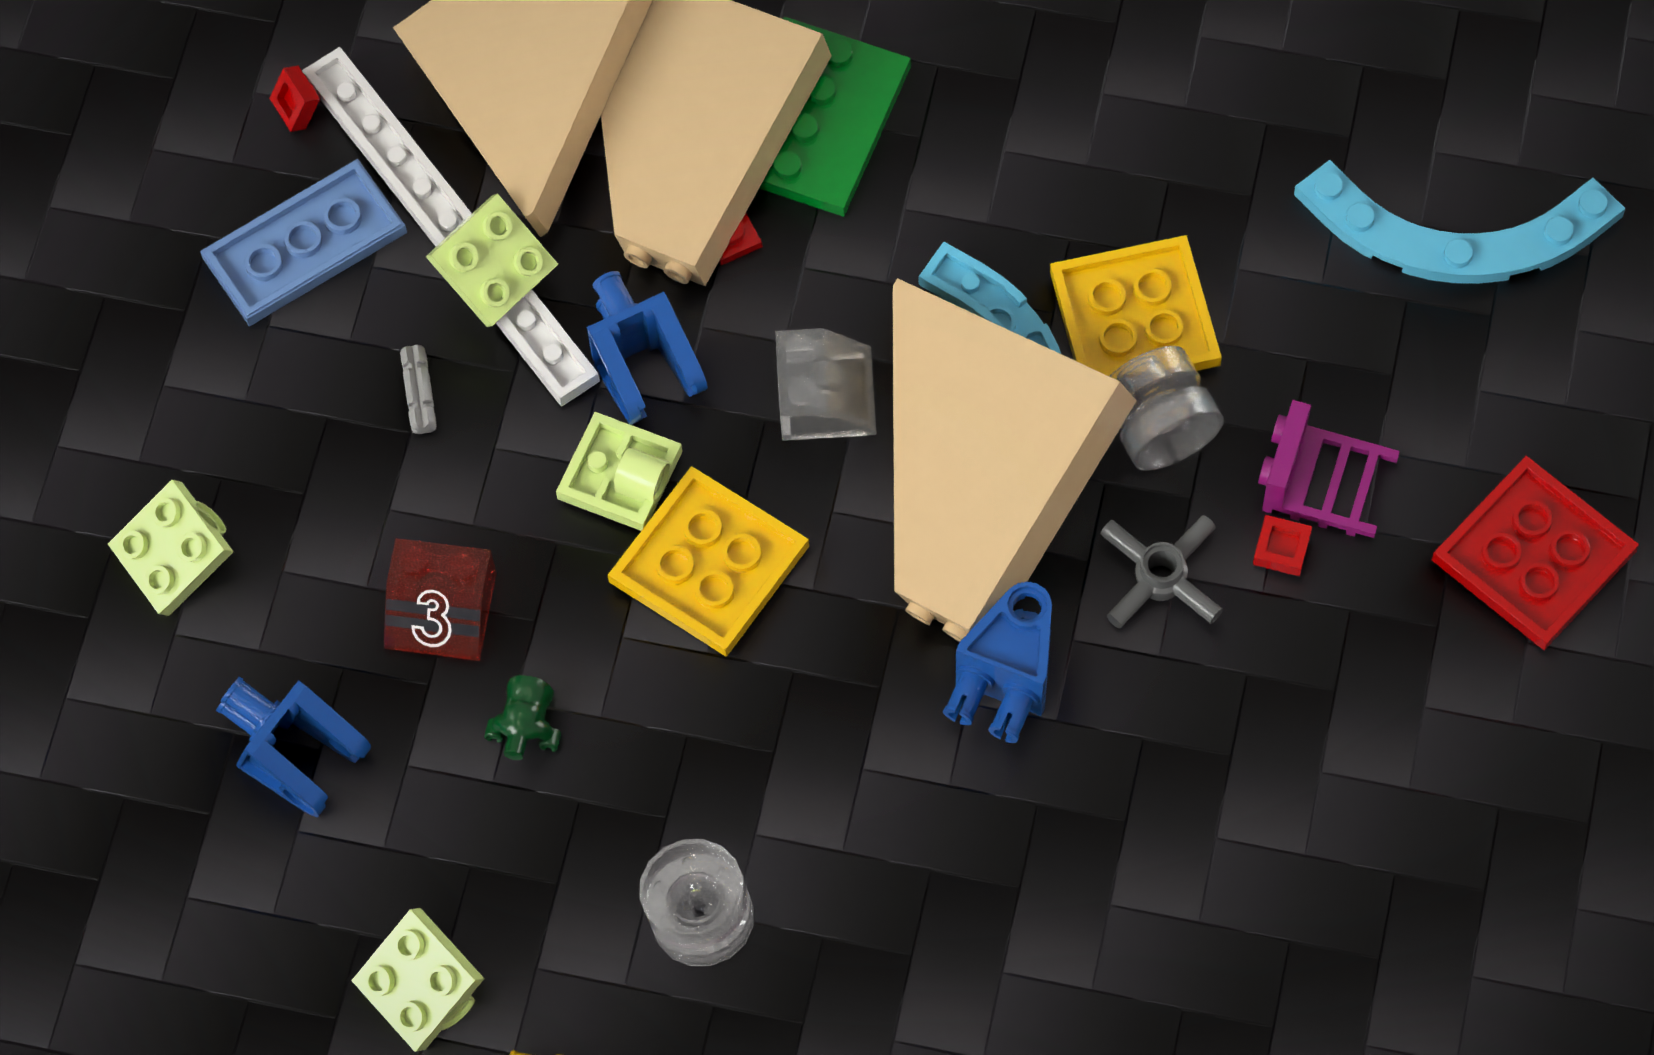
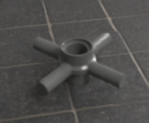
M1202 515L1174 545L1167 542H1157L1148 547L1143 545L1114 520H1110L1104 526L1100 535L1136 563L1135 576L1138 583L1106 615L1115 627L1121 628L1149 598L1156 601H1165L1174 596L1181 599L1210 624L1218 619L1223 608L1187 580L1188 568L1185 561L1216 529L1213 521L1207 516ZM1156 566H1165L1173 574L1168 577H1158L1152 574L1150 570Z

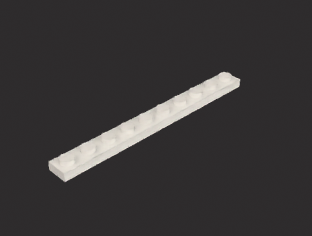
M338 47L302 70L308 81L315 87L317 95L435 246L439 245L472 214L341 47ZM532 289L496 322L561 407L600 382L598 372Z

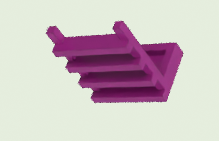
M1292 400L1288 416L1279 414L1274 427L1271 442L1279 444L1275 458L1265 457L1258 484L1266 486L1262 511L1272 513V510L1290 514V519L1296 521L1304 518L1318 522V527L1327 529L1329 525L1346 530V535L1355 537L1357 533L1374 538L1377 526L1361 522L1360 517L1378 458L1397 463L1400 451L1308 426L1311 405ZM1326 443L1340 447V451L1322 510L1304 506L1322 445ZM1350 451L1368 455L1350 518L1333 514L1332 510Z

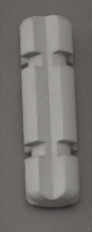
M422 345L405 346L401 349L400 355L407 405L409 407L410 426L415 434L431 433L436 430L437 424L433 408L434 403L430 375L428 373L427 354Z

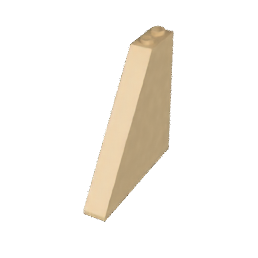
M431 0L393 27L540 237L545 235L551 227L652 0Z
M652 0L601 114L614 235L624 251V257L628 261L642 268H648L649 265L663 269L668 277L679 283L687 284L690 280L706 286L727 248L730 238L744 217L832 56L822 33L732 0Z
M897 278L893 285L894 591L908 603L905 609L908 614L927 625H930L933 619L945 624L942 630L960 642L1011 587L1017 583L1029 580L1137 400L1120 381Z

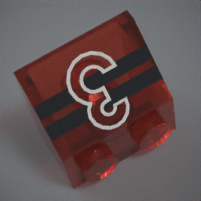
M396 538L386 585L385 649L479 661L496 578V569L491 550Z

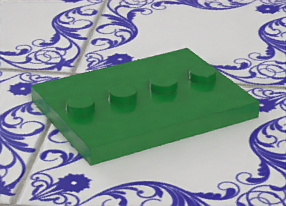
M784 16V20L822 33L832 56L759 189L844 217L909 73L911 58Z

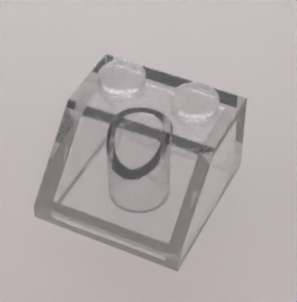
M824 328L775 331L782 441L876 435L871 346Z

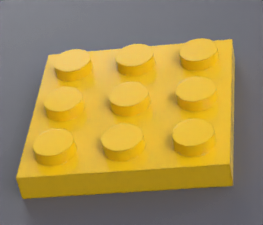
M1187 235L1050 264V275L1075 361L1120 381L1124 386L1221 366V353Z
M691 466L609 572L608 579L612 585L727 657L809 548V539Z

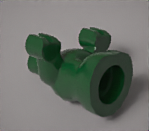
M518 675L510 678L506 690L507 701L504 711L495 718L488 720L484 738L488 741L496 739L500 743L503 741L504 735L507 736L504 756L512 760L523 759L527 741L535 738H540L539 747L542 750L551 748L553 752L557 751L561 731L552 728L545 721L546 710L551 704L554 690L548 683L536 677Z

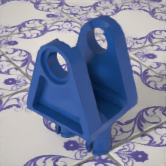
M618 271L605 273L594 281L593 288L600 297L596 303V308L601 313L603 320L587 327L592 362L630 425L641 421L647 415L643 409L646 407L625 363V358L645 349L652 351L658 348L689 397L708 389L701 366L665 292L637 304L634 303Z
M1032 582L1017 583L997 601L959 642L956 649V686L947 706L943 710V714L947 718L955 722L960 712L962 716L960 724L971 725L983 695H987L1002 701L993 723L989 726V732L1001 740L1005 730V733H1007L1005 742L1017 743L1029 712L1042 716L1046 702L1052 613L1051 598L1045 588ZM1028 596L1038 600L1041 612L1037 614L1035 612L1023 611V609L1013 611V607L1016 602Z
M239 676L222 697L221 703L216 709L218 713H222L251 735L249 738L250 743L244 749L236 766L302 811L314 817H319L326 808L325 802L328 796L320 787L273 748L276 743L273 733L278 726L288 729L294 724L354 763L359 758H364L371 749V744L361 733L299 680L281 703L278 700L272 703Z

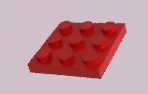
M1525 456L1433 553L1432 561L1545 651L1637 552L1639 544L1532 459Z

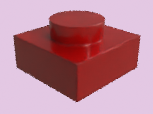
M299 65L283 68L269 98L290 132L307 128L320 101L315 87L308 81Z
M1265 515L1253 565L1300 577L1312 526Z

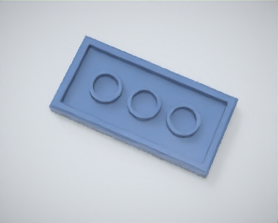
M356 159L204 248L200 253L244 320L251 326L405 235L407 229L361 162Z

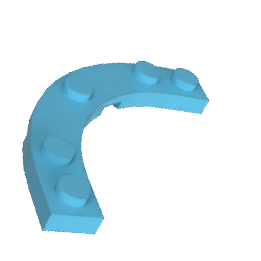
M1328 160L1297 184L1294 195L1330 231L1362 255L1370 259L1375 256L1385 262L1403 268L1402 273L1449 283L1480 284L1509 280L1510 275L1528 272L1536 268H1540V270L1550 268L1590 244L1619 221L1625 212V207L1599 182L1591 178L1547 213L1516 227L1486 233L1438 231L1411 223L1388 212L1364 194L1331 160Z
M943 242L918 276L921 287L944 300L1061 354L1050 328L1046 323L1043 324L1037 313L1029 306L1027 298L1020 290L1002 275L948 243Z

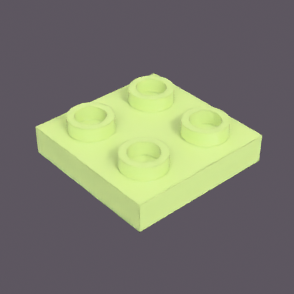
M498 193L487 199L426 256L486 327L493 326L558 265L555 259Z
M594 412L556 490L557 499L642 531L651 519L683 452L681 443Z
M171 480L108 543L158 614L170 616L234 552L222 537L226 532V527L220 517L211 508L196 501L185 485L176 480Z
M415 908L407 912L352 979V982L409 1046L417 1052L426 1050L441 1030L452 1027L470 1011L475 1002L471 994L485 978L421 908Z

